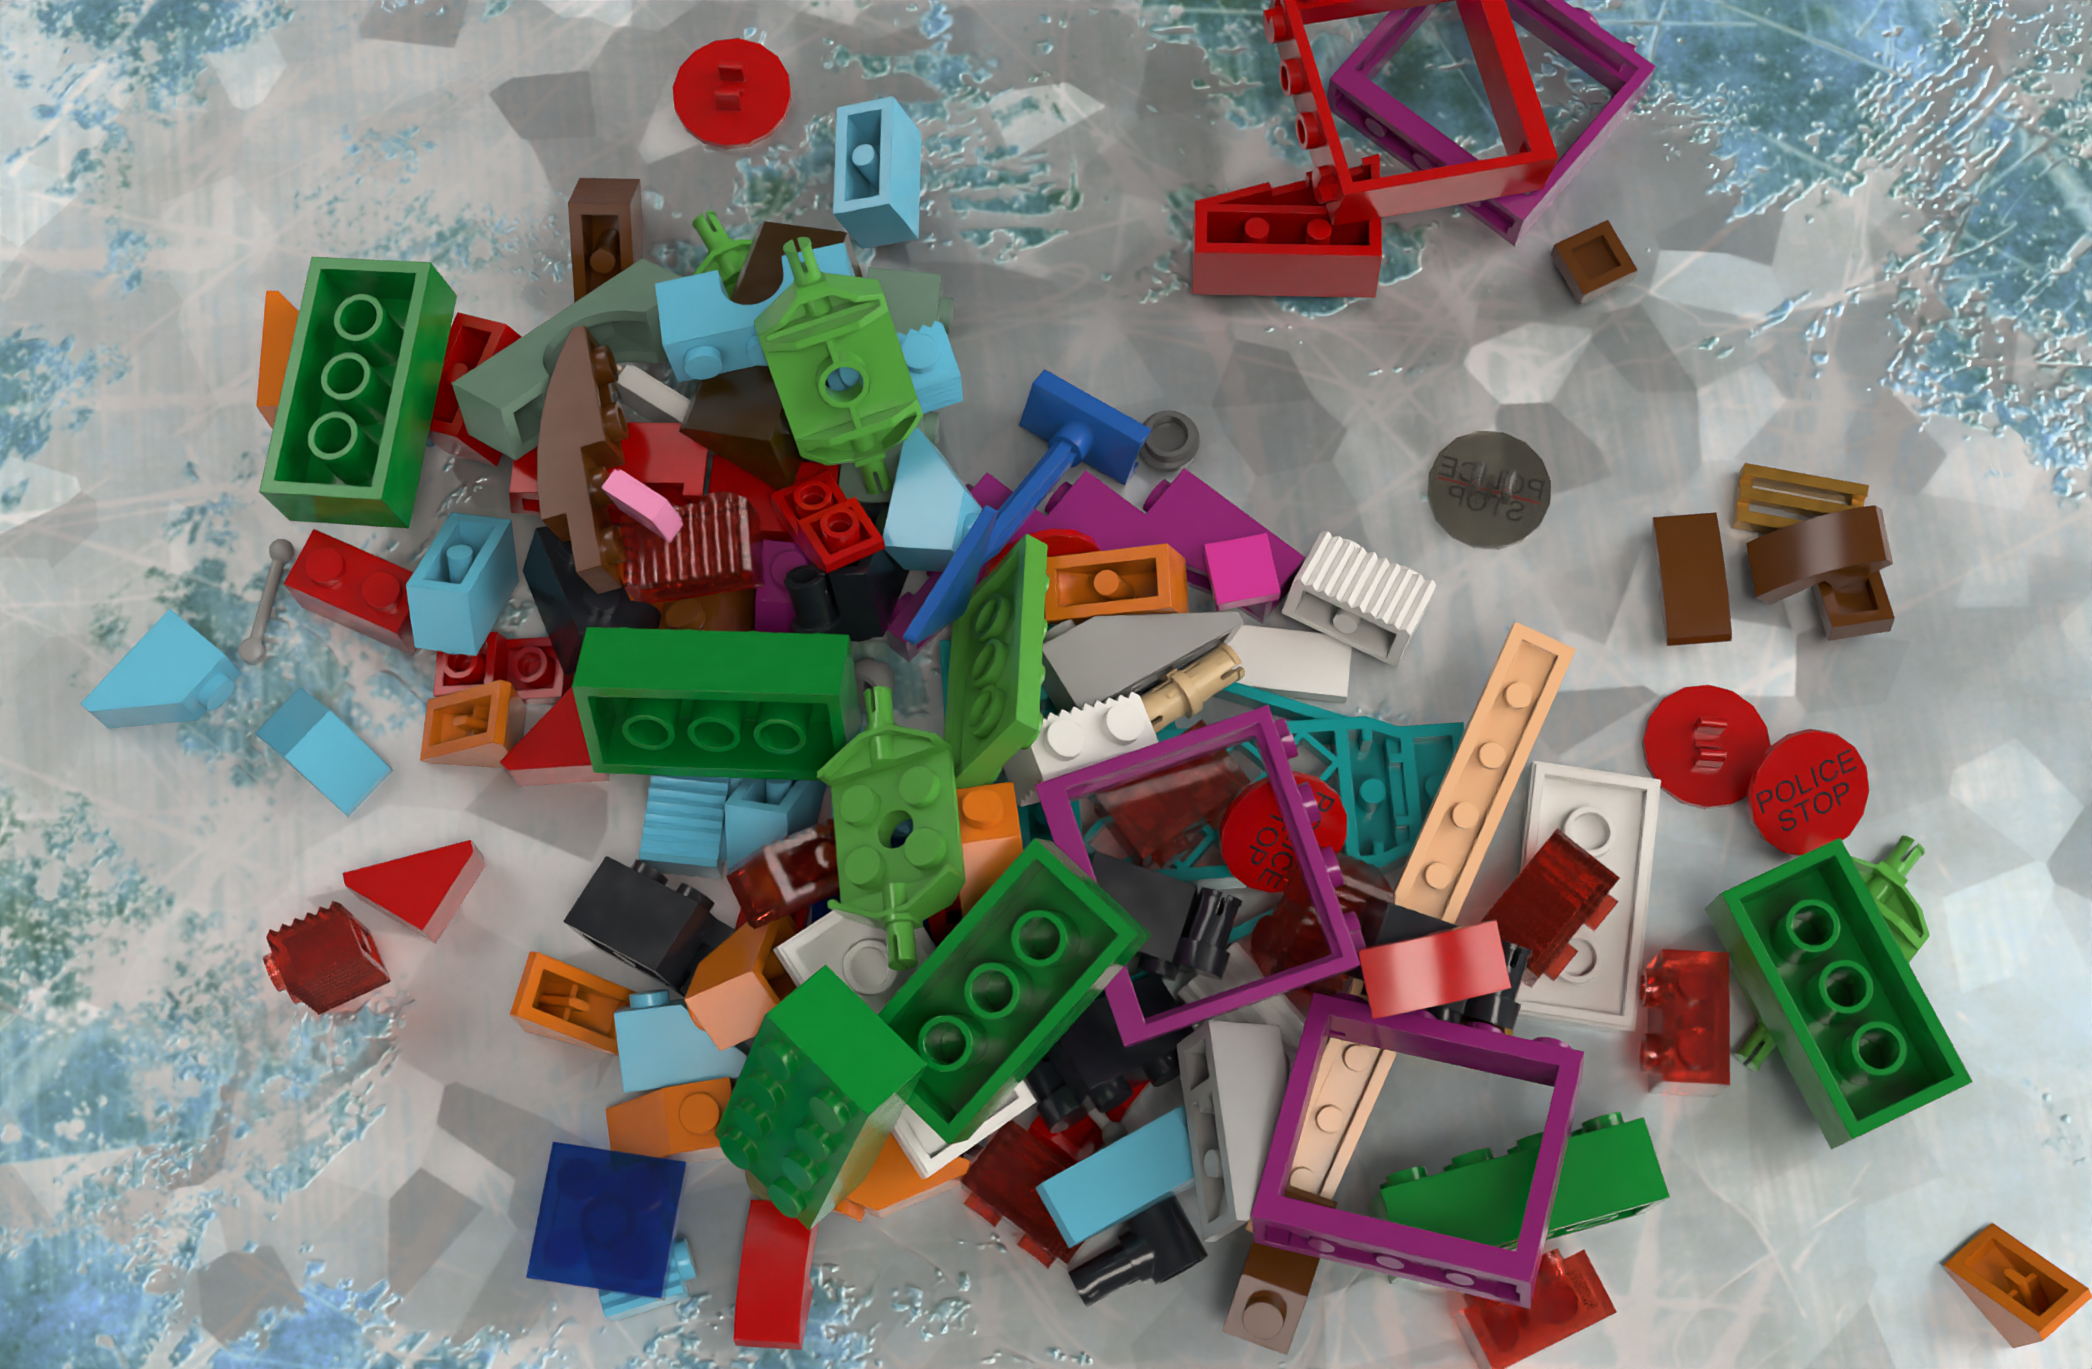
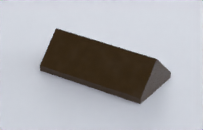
M764 221L757 228L730 301L742 305H753L772 297L783 282L784 273L781 256L786 255L783 251V246L793 239L797 253L801 252L797 240L799 237L810 238L812 249L845 243L855 277L863 278L848 233ZM758 365L721 373L710 379L698 380L679 432L777 490L793 485L803 457L800 456L769 366Z

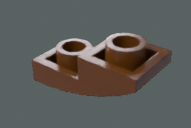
M1876 505L1853 508L1811 518L1770 532L1746 543L1756 598L1769 605L1822 581L1839 589L1893 564L1883 512Z
M1717 513L1653 517L1652 537L1660 579L1659 602L1667 646L1730 642L1732 640L1729 595Z

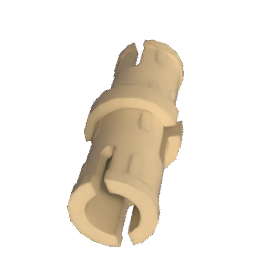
M1226 643L1218 644L1213 650L1182 670L1178 671L1177 668H1172L1161 676L1160 684L1141 696L1155 734L1184 715L1190 719L1202 710L1203 702L1245 676L1243 667L1239 666L1234 670L1232 669L1242 662Z

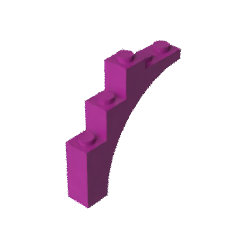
M1185 468L1172 483L1163 479L1152 490L1142 508L1147 512L1146 514L1085 470L1073 485L1066 481L1057 488L1045 506L1044 511L1048 514L1047 516L1035 509L1008 542L1010 543L1025 534L1053 528L1074 529L1089 535L1095 540L1102 551L1168 543L1186 559L1187 586L1213 595L1203 553L1204 544L1267 533L1280 587V598L1275 601L1237 607V609L1262 624L1290 591L1292 583L1305 560L1302 554ZM988 472L975 487L969 483L965 485L982 509L988 505L998 511L1013 493L1012 490ZM988 561L980 569L974 588L980 583ZM927 571L926 575L929 576V579L915 595L911 592H906L898 599L889 621V626L886 629L889 647L908 662L944 629H940L916 645L903 639L906 630L943 572Z

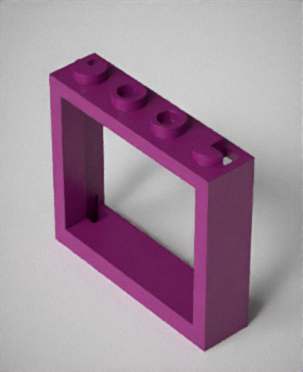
M1564 0L1505 1L1513 21L1615 93V96L1559 159L1543 190L1532 191L1529 195L1520 193L1457 204L1514 247L1645 96L1656 68L1655 65L1635 52L1637 46L1628 42H1621L1600 27L1598 21L1588 11L1578 7L1574 8ZM1440 3L1390 11L1330 78L1326 97L1332 113L1413 172L1479 161L1371 81Z
M1269 705L1035 785L1055 845L1097 883L1070 804L1071 802L1254 740L1330 955L1145 1019L1125 965L1104 988L1125 1048L1355 970L1361 965L1357 953L1360 948H1365L1366 944L1361 933L1359 920L1354 910L1342 913L1334 891L1335 887L1344 885L1337 858L1331 846L1319 849L1311 823L1321 820L1316 799L1308 781L1296 784L1288 759L1298 756L1293 735L1290 734L1285 718L1274 721Z
M1313 993L1251 1214L1255 1243L1530 1309L1582 1084L1584 1051L1572 1049L1567 1043L1551 1037H1537L1529 1040L1506 1035L1499 1028L1487 1023L1469 1022L1465 1025L1437 1020L1434 1015L1422 1009L1372 1019L1369 1003L1359 996L1349 993H1336L1333 996ZM1328 1037L1554 1087L1516 1251L1284 1197Z

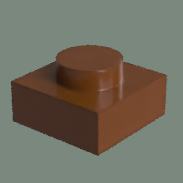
M1609 220L1554 244L1551 252L1553 260L1580 305L1633 281L1638 271Z
M1880 571L1839 589L1825 581L1811 587L1828 641L1891 631L1895 616Z

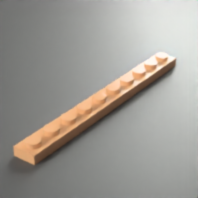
M1515 622L1511 625L1388 902L1452 924L1455 923L1575 653V648L1520 623ZM1354 978L1348 993L1359 996L1369 1003L1368 997L1360 994L1364 981ZM1327 1038L1288 1179V1185L1330 1200L1333 1199L1397 1052L1340 1039ZM1250 1216L1249 1221L1244 1224L1243 1228L1253 1233Z

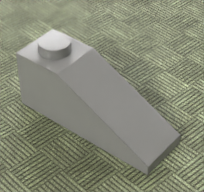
M1237 611L1094 616L1078 626H1075L1072 620H1066L1048 630L1043 639L1042 665L1045 667V678L1042 686L1058 712L1062 709L1069 712L1073 706L1081 709L1085 703L1092 706L1097 700L1104 703L1108 697L1115 700L1120 694L1125 697L1131 692L1137 694L1159 682L1161 676L1172 668H1177L1179 671L1213 650L1218 644H1228L1231 642L1244 621Z
M1208 1020L1177 1044L1204 1242H1216L1250 1219L1290 1075V1062L1286 1052L1283 1050L1280 1025Z

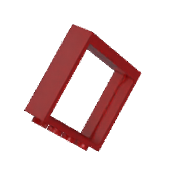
M1271 0L1269 9L1263 10V27L1266 39L1269 44L1276 43L1281 59L1279 79L1282 91L1286 97H1293L1297 110L1295 119L1297 140L1302 150H1309L1314 165L1312 171L1314 195L1319 204H1326L1332 226L1544 189L1559 157L1505 0ZM1456 1L1507 156L1353 182L1304 25Z

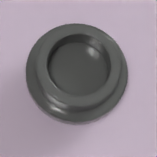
M1161 411L1151 415L1144 421L1143 425L1152 430L1149 438L1140 448L1139 453L1149 466L1163 472H1174L1187 467L1195 459L1199 450L1200 436L1196 425L1189 417L1176 411Z

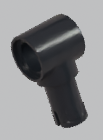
M1173 1196L1128 1220L1123 1225L1126 1232L1118 1236L1120 1243L1074 1268L1068 1274L1085 1306L1088 1307L1140 1279L1143 1284L1153 1280L1155 1285H1159L1200 1263L1208 1257V1254L1177 1197Z

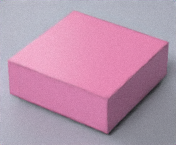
M615 469L601 487L622 512L668 542L672 541L683 526L682 518L666 498L621 469L619 471Z

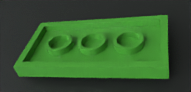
M1025 534L990 574L984 577L973 589L964 615L953 621L944 740L952 745L956 789L991 785L1000 774L1003 765L1020 749H1028L1035 742L1043 725V715L1040 713V693L1045 678V667L1042 665L1043 639L1048 627L1047 620L1044 619L1045 594L1050 583V577L1046 574L1048 545L1028 534Z

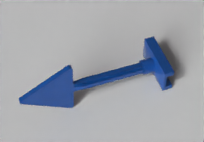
M1044 369L1032 383L1019 426L1049 442L1048 451L998 511L988 505L983 508L909 625L903 639L916 645L964 615L982 566L1001 552L1070 467H1076L1082 461L1121 484L1126 485L1137 471L1139 465L1136 462L1138 453L1149 438L1152 429Z

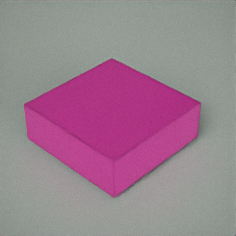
M1267 533L1204 544L1203 553L1216 611L1279 600L1281 592Z

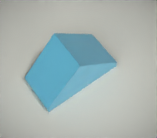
M299 688L255 733L347 817L393 771L329 708L302 688Z

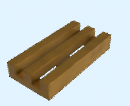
M1744 463L1739 474L1732 528L1768 534L1802 521L1749 511V504L1781 509L1788 513L1804 516H1822L1864 507V501L1868 497L1869 485ZM1752 486L1846 502L1849 505L1752 488Z

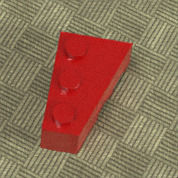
M1380 153L1361 158L1360 166L1349 168L1353 182L1380 178ZM1312 171L1306 172L1305 180L1274 188H1271L1270 183L1266 182L1195 201L1192 234V294L1376 297L1382 262L1381 218L1332 226L1326 204H1319L1315 198L1312 185Z
M627 422L629 438L621 440L625 464L607 469L609 475L615 469L617 471L621 469L666 498L682 518L683 527L699 533L709 449L680 433L679 429L682 423ZM538 446L519 459L513 460L509 488L511 513L541 517L537 489ZM615 503L607 505L611 525L622 527L636 521L622 512Z

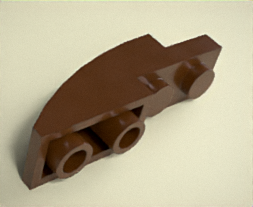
M582 325L571 329L557 359L547 389L538 440L537 489L541 520L562 542L571 540L576 573L597 594L622 588L618 564L626 561L625 547L618 528L610 523L607 505L614 504V502L601 487L610 476L607 469L625 464L621 440L629 438V429L620 403L618 401L614 402L611 383L617 382L619 379L613 353L607 344L600 346L588 329Z

